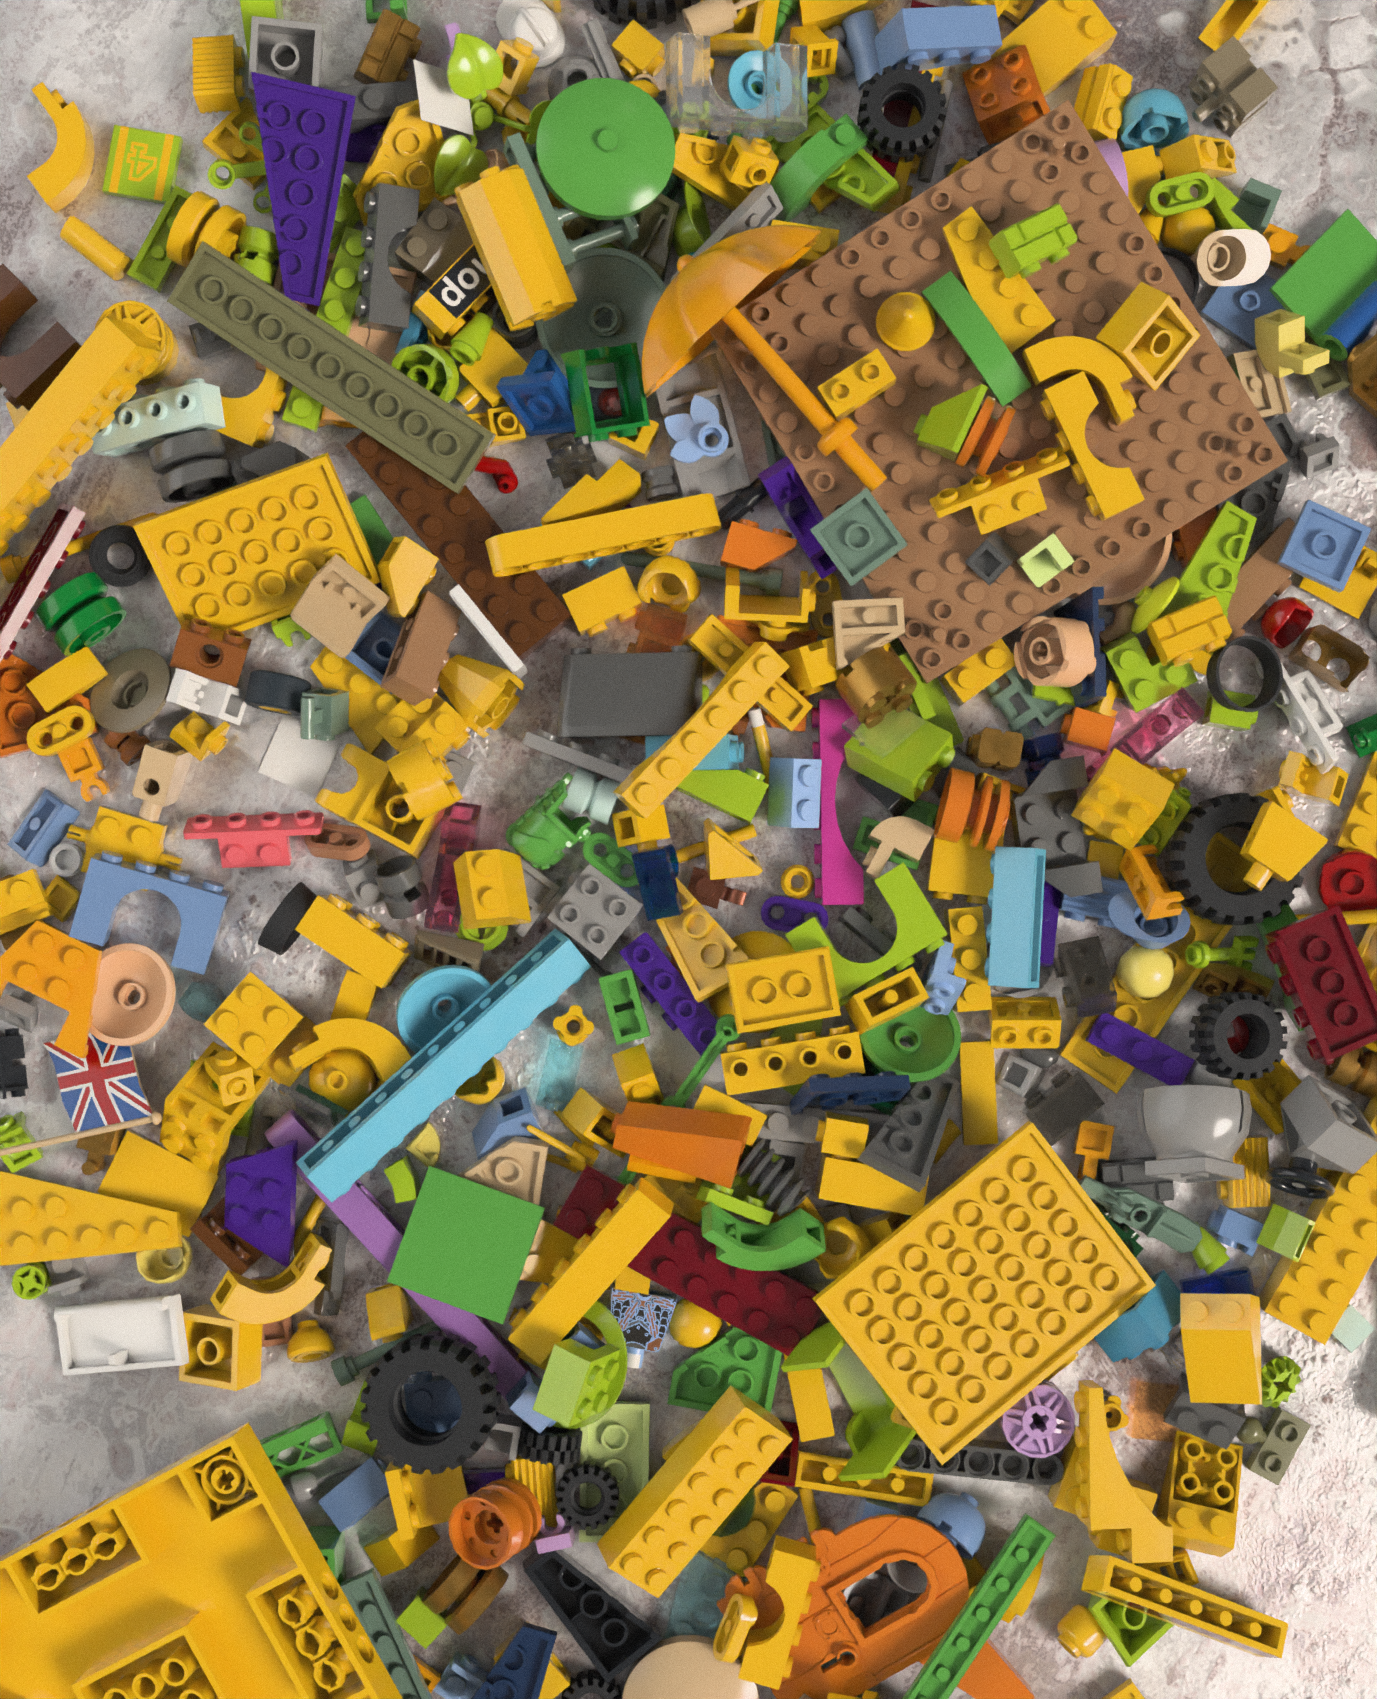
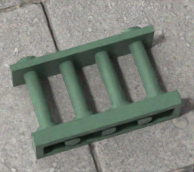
M520 132L507 137L503 152L509 166L519 165L520 168H523L566 274L572 271L576 263L577 254L621 238L626 251L633 249L639 238V227L634 216L613 220L614 226L573 241L570 238L566 239L562 230L563 222L582 215L575 213L566 206L560 209L556 206L552 207L548 198L549 189L541 175H538L534 166L536 143L532 145L528 142L524 143Z

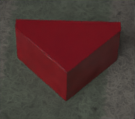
M781 1421L793 1440L759 1480L763 1483L794 1487L799 1430L797 1423Z

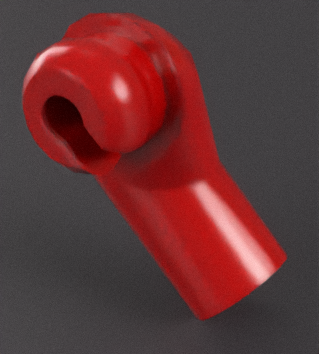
M483 456L474 470L475 472L492 474L501 493H512L518 486V477L507 460Z
M1239 1016L1231 1022L1234 1028L1233 1037L1227 1038L1229 1047L1235 1054L1243 1052L1249 1040V1029L1244 1020Z

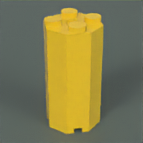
M512 165L501 171L499 166H494L479 174L481 179L477 182H467L454 189L457 196L456 202L510 331L529 328L535 325L534 321L541 319L547 321L574 307V303L578 300L523 168H520L519 165Z

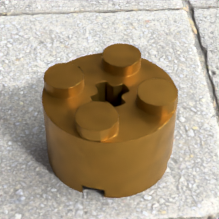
M877 647L861 655L850 664L853 671L847 677L842 673L836 682V690L857 719L869 729L880 724L884 716L893 711L899 713L906 710L913 703L911 694L917 685L914 676L891 647H889V651H886L884 647Z

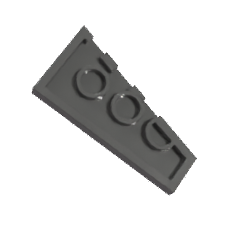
M943 1073L931 1080L917 1082L857 1160L920 1192L925 1186L960 1081Z

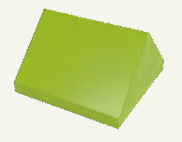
M1091 1594L1088 1609L1126 1667H1131L1174 1626Z

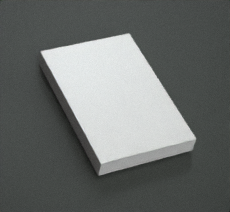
M458 584L450 590L449 595L509 670L519 679L529 673L522 661Z

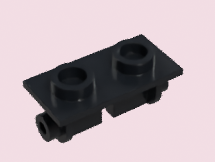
M19 1028L5 1029V1036L0 1037V1099H7V1091H11L12 1097L26 1096L25 1089H29L26 1065L12 1066L13 1059L25 1058L23 1034L19 1033Z

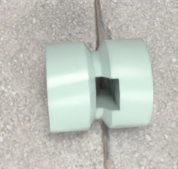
M578 767L567 791L568 796L564 800L563 808L579 814L587 810L591 819L608 825L619 799L613 791L621 783L607 777L598 781L595 773Z

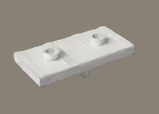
M180 1294L54 1307V1319L57 1324L63 1376L182 1366L189 1363Z

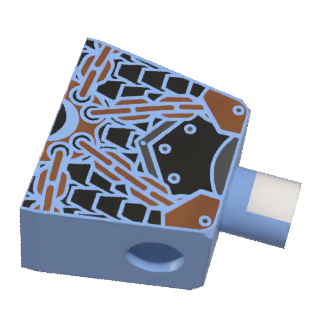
M613 1282L611 1313L616 1318L624 1335L627 1348V1367L642 1368L644 1351L659 1352L676 1306L677 1294L649 1289L648 1295L614 1289L615 1283Z

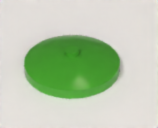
M587 79L563 90L545 110L536 137V160L545 185L564 206L588 218L618 220L643 211L660 196L673 170L675 139L665 112L648 93L631 83L618 79Z

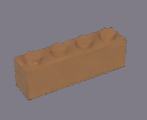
M1290 517L1282 521L1241 564L1235 593L1232 594L1227 610V620L1232 628V633L1225 640L1226 643L1243 636L1246 631L1242 626L1250 618L1256 621L1269 607L1265 602L1273 594L1277 597L1280 596L1292 583L1288 578L1293 571L1277 564L1295 525V522Z

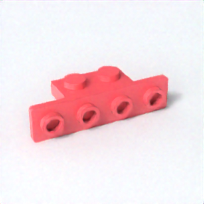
M302 810L290 814H279L274 811L265 812L261 815L232 813L227 816H211L199 814L188 818L183 836L186 840L218 838L222 868L290 866L292 855L289 836L320 834L324 822V814L322 812L314 813L310 810Z

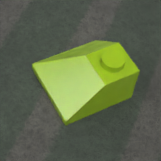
M981 384L933 406L928 416L922 413L913 433L919 435L916 444L954 461L988 387Z

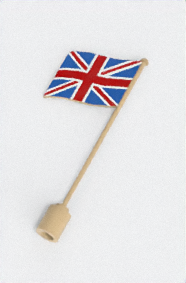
M89 1033L87 1045H89L88 1053L85 1058L81 1059L55 1046V1041L43 1043L54 1063L62 1102L76 1132L0 1149V1156L152 1122L154 1125H158L162 1120V1116L159 1112L152 1110L142 1089L132 1047L111 1045L100 1041Z

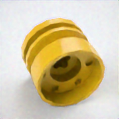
M128 300L115 303L103 311L96 322L95 329L105 317L133 324L163 352L157 359L158 365L154 371L148 376H143L137 385L145 386L158 383L171 373L178 358L177 338L168 324L154 309L142 302Z

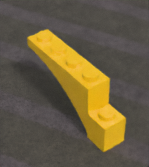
M1078 1380L1079 1391H1076L1074 1394L1075 1410L1079 1413V1426H1076L1074 1431L1075 1444L1079 1448V1462L1075 1463V1477L1077 1483H1080V1497H1076L1075 1500L1077 1517L1090 1530L1121 1529L1116 1534L1117 1547L1119 1552L1132 1564L1173 1562V1526L1161 1516L1155 1517L1128 1482L1117 1460L1104 1412L1103 1387L1093 1380Z

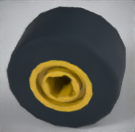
M254 670L250 673L245 703L264 711L301 716L302 692L311 690L312 685L309 681L292 675L266 670Z

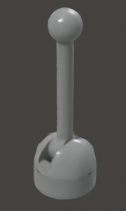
M364 1453L359 1460L318 1477L310 1472H300L291 1476L290 1480L297 1500L301 1503L312 1498L318 1491L319 1483L360 1467L373 1456Z

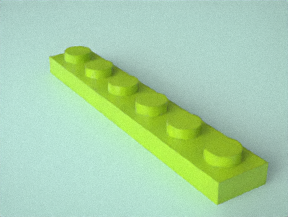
M347 226L316 316L346 336H349L356 315V301L362 293V282L358 280V271L361 261H364L365 248L361 246L362 231ZM293 385L282 421L316 433L324 405Z

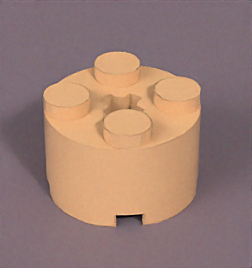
M1037 616L1026 622L1020 631L1024 632L1020 642H1015L1014 661L1018 673L1023 679H1028L1032 682L1033 685L1072 687L1080 683L1087 674H1091L1095 670L1094 643L1086 622L1072 618Z

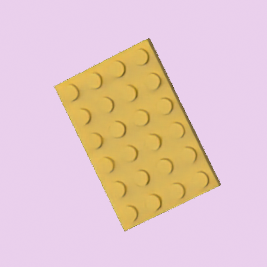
M328 452L135 522L133 526L181 626L185 618L190 620L199 618L211 623L212 627L224 631L226 629H234L242 632L290 615L313 576L335 554L373 584L381 582L377 564Z

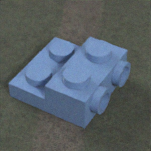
M420 1371L414 1373L412 1378H408L405 1381L406 1414L415 1425L430 1432H446L457 1424L462 1414L461 1399L456 1388L447 1378L442 1375L432 1376L431 1371Z

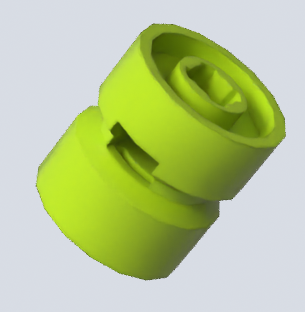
M243 226L237 243V247L241 252L234 255L233 261L273 287L277 272L274 262L279 261L276 234L258 227Z

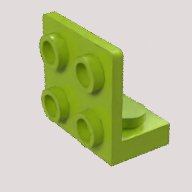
M745 1145L742 1160L754 1146ZM774 1154L771 1161L775 1162L782 1159V1157ZM736 1174L731 1189L703 1179L696 1196L698 1200L706 1203L712 1202L724 1210L769 1226L773 1212L765 1210L770 1193L760 1197L757 1194L760 1183L752 1187L747 1184L750 1174L743 1177Z

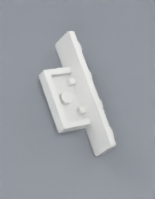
M1256 657L1254 660L1256 671L1259 677L1264 679L1261 663ZM1282 664V686L1274 702L1279 708H1282L1289 720L1292 732L1300 738L1306 748L1310 762L1318 768L1321 774L1329 772L1338 761V756L1327 737L1338 733L1342 729L1343 724L1310 670L1290 677Z

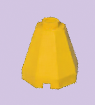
M459 654L452 658L449 657L444 668L440 670L437 679L440 682V687L456 711L462 716L465 724L482 738L489 735L485 731L487 728L490 727L495 731L503 725L520 700V697L515 694L517 688L523 691L525 686L516 675L507 669Z

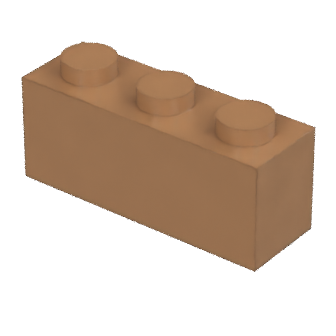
M428 590L419 596V603L413 613L406 615L380 687L414 706L427 698L431 699L437 692L440 684L437 680L438 675L450 657V653L447 650L450 642L454 640L460 629V625L457 623L461 610Z

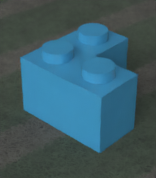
M1164 1270L1149 1276L1156 1284L1154 1288L1094 1337L1113 1363L1126 1357L1128 1360L1134 1359L1143 1350L1148 1348L1153 1350L1159 1349L1169 1340L1168 1334L1171 1329L1181 1322L1180 1293L1182 1292Z

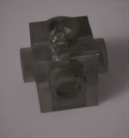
M576 432L559 433L545 439L551 458L546 459L549 471L553 479L560 478L564 489L574 486L586 474L592 478L596 477L592 464L597 462L593 448L590 443L584 445L581 437L574 438Z

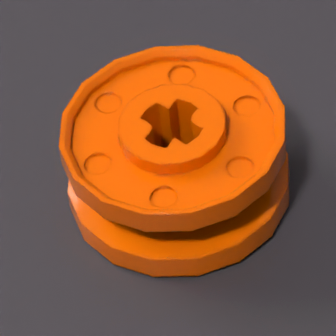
M987 396L982 408L976 414L955 462L956 465L963 468L972 455L979 457L975 474L981 477L985 476L992 460L995 459L1016 412L1015 408L1008 405L999 418L992 416L996 399Z

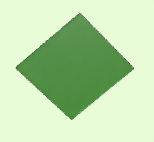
M429 1166L387 1282L503 1325L545 1207Z

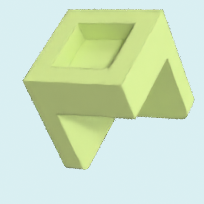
M1054 533L1017 560V563L1037 588L1075 562Z

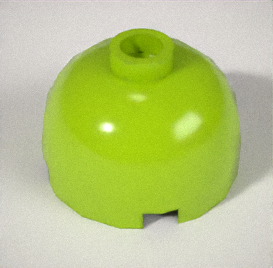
M415 344L401 349L393 358L391 364L393 367L447 403L454 399L459 387V371L454 359L446 350L432 344Z

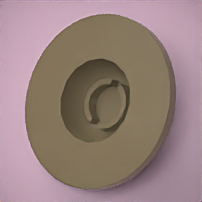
M145 648L129 650L120 654L105 666L108 675L97 682L91 692V712L99 725L114 733L132 732L148 724L164 707L172 682L171 669L168 662L153 650Z

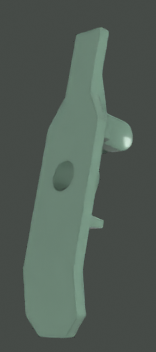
M1084 1175L1079 1183L1090 1198L1105 1207L1113 1220L1118 1223H1125L1145 1233L1147 1237H1153L1164 1242L1179 1253L1193 1251L1202 1239L1199 1224L1129 1187L1110 1188ZM1137 1211H1145L1141 1216L1134 1215Z

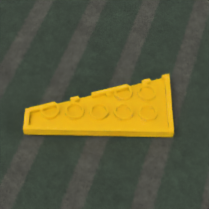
M0 1171V1266L183 1247L180 1212Z

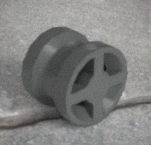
M660 466L641 473L642 482L646 483L647 486L645 493L646 501L665 500L679 494L678 486L673 483L672 479L675 474L673 466Z

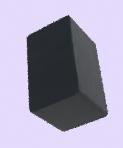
M861 773L855 778L861 789L891 817L902 816L915 803Z

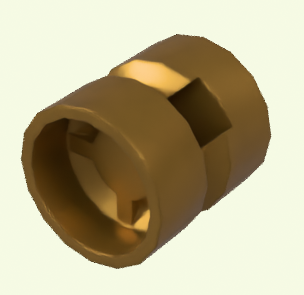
M1362 1047L1333 1059V1064L1325 1066L1324 1078L1343 1087L1350 1084L1352 1091L1368 1098H1373L1377 1095V1053L1370 1050L1363 1053Z

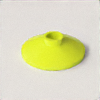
M1176 576L1162 581L1153 589L1145 586L1137 594L1134 602L1138 604L1131 623V631L1138 634L1144 631L1149 623L1156 620L1166 609L1180 585V580Z

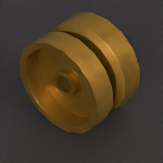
M457 1554L433 1582L424 1595L422 1603L434 1614L443 1612L451 1605L446 1614L445 1624L457 1635H461L484 1613L508 1579L509 1573L501 1566L489 1570L482 1569L478 1573L480 1569L464 1562Z

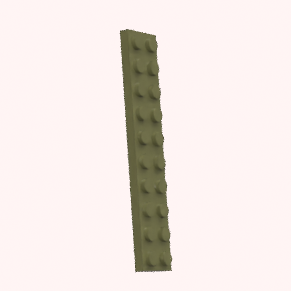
M204 241L200 244L167 302L457 494H460L496 434Z

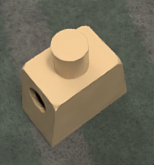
M166 739L145 744L132 790L134 797L143 800L138 816L150 821H158L163 806L165 807L177 802L194 757L179 744Z

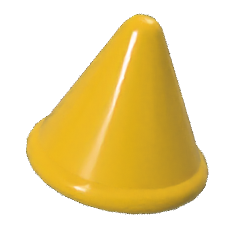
M896 293L887 298L877 312L876 329L878 335L887 346L895 350L913 351L919 349L930 340L934 333L936 321L934 310L925 298L916 293Z

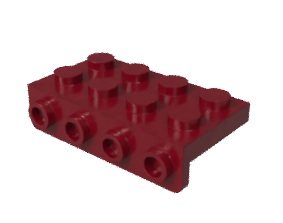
M1334 904L1265 934L1268 942L1265 945L1266 953L1272 964L1278 965L1282 975L1278 978L1279 984L1287 997L1291 996L1295 1009H1292L1294 1020L1300 1029L1304 1028L1309 1040L1305 1042V1045L1314 1061L1317 1060L1319 1063L1328 1066L1334 1063L1333 1059L1377 1040V994L1339 905Z

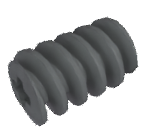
M763 1139L741 1161L737 1174L740 1177L750 1174L747 1181L750 1187L760 1183L757 1194L762 1197L770 1193L767 1201L770 1207L781 1203L777 1214L781 1217L796 1209L813 1191V1188L803 1192L801 1190L805 1182L803 1178L792 1182L791 1179L795 1170L791 1168L782 1172L781 1169L785 1160L782 1158L772 1162L771 1159L775 1150L772 1148L763 1153L761 1151L765 1143Z

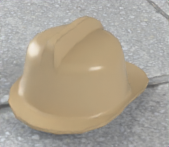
M1231 229L1210 233L1199 243L1195 254L1191 255L1190 259L1195 263L1201 279L1208 285L1218 287L1238 286L1254 283L1261 278L1269 267L1271 253L1270 245L1259 232L1250 229Z

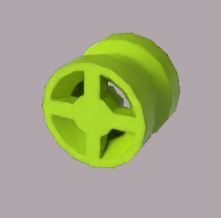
M43 1262L28 1263L19 1268L14 1273L11 1284L17 1296L22 1299L31 1300L47 1292V1287L52 1285L47 1265Z

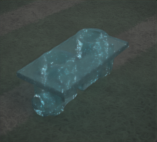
M550 1039L535 1105L543 1106L544 1109L551 1111L564 1110L572 1099L584 1048L583 1045L568 1046L562 1040Z

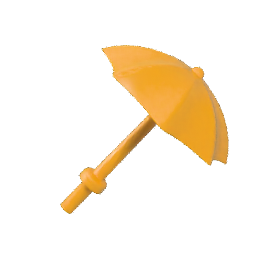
M793 225L759 227L721 240L696 257L688 254L681 256L677 261L679 273L671 281L657 302L644 338L642 381L646 398L685 365L695 359L714 341L709 329L723 320L822 435L817 443L821 453L827 457L832 451H835L870 492L876 489L886 480L887 476L851 436L859 427L852 419L847 417L838 422L739 311L740 308L769 291L817 242L815 239L822 231Z

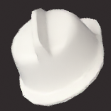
M504 0L499 5L496 13V26L504 40H515L516 37H520L529 41L534 46L532 52L540 57L535 68L552 65L562 56L565 48V33L544 2L541 0Z

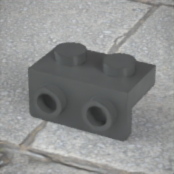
M1182 1372L1178 1378L1179 1389L1163 1414L1164 1422L1227 1450L1246 1420L1244 1404L1191 1403L1187 1374Z

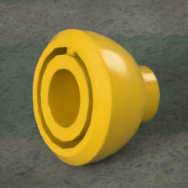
M306 1320L298 1323V1330L292 1335L287 1347V1358L296 1363L323 1360L330 1357L335 1351L331 1336L318 1326L317 1320Z

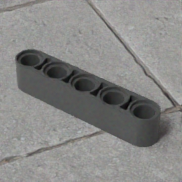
M917 1433L909 1443V1445H915L918 1448L915 1456L907 1459L900 1456L897 1461L898 1466L903 1470L911 1472L1038 1485H1054L1059 1482L1064 1473L1063 1464L1057 1454L1046 1458H1033L1018 1452L1009 1442L980 1439L970 1441L942 1465L934 1459V1455ZM973 1453H985L986 1457L982 1464L974 1466L969 1463V1458ZM1010 1455H1016L1020 1458L1019 1464L1013 1469L1003 1467L1004 1460ZM1052 1459L1054 1464L1050 1471L1043 1473L1038 1471V1464L1042 1460Z

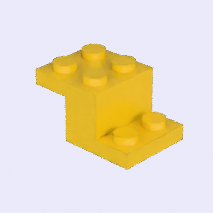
M251 971L203 1024L256 1070L261 1069L270 1074L271 1078L286 1091L306 1070L304 1068L294 1073L288 1062L289 1056L293 1054L291 1049L310 1039L311 1043L316 1041L312 1034V1027L316 1026V1024L282 994H277Z

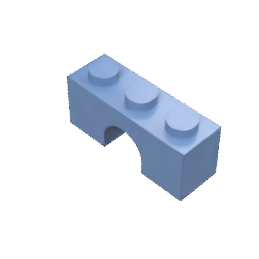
M579 1321L561 1340L564 1341L571 1338L593 1350L606 1345ZM528 1370L507 1393L506 1399L509 1409L540 1434L546 1427L553 1426L556 1421L532 1410L542 1379Z

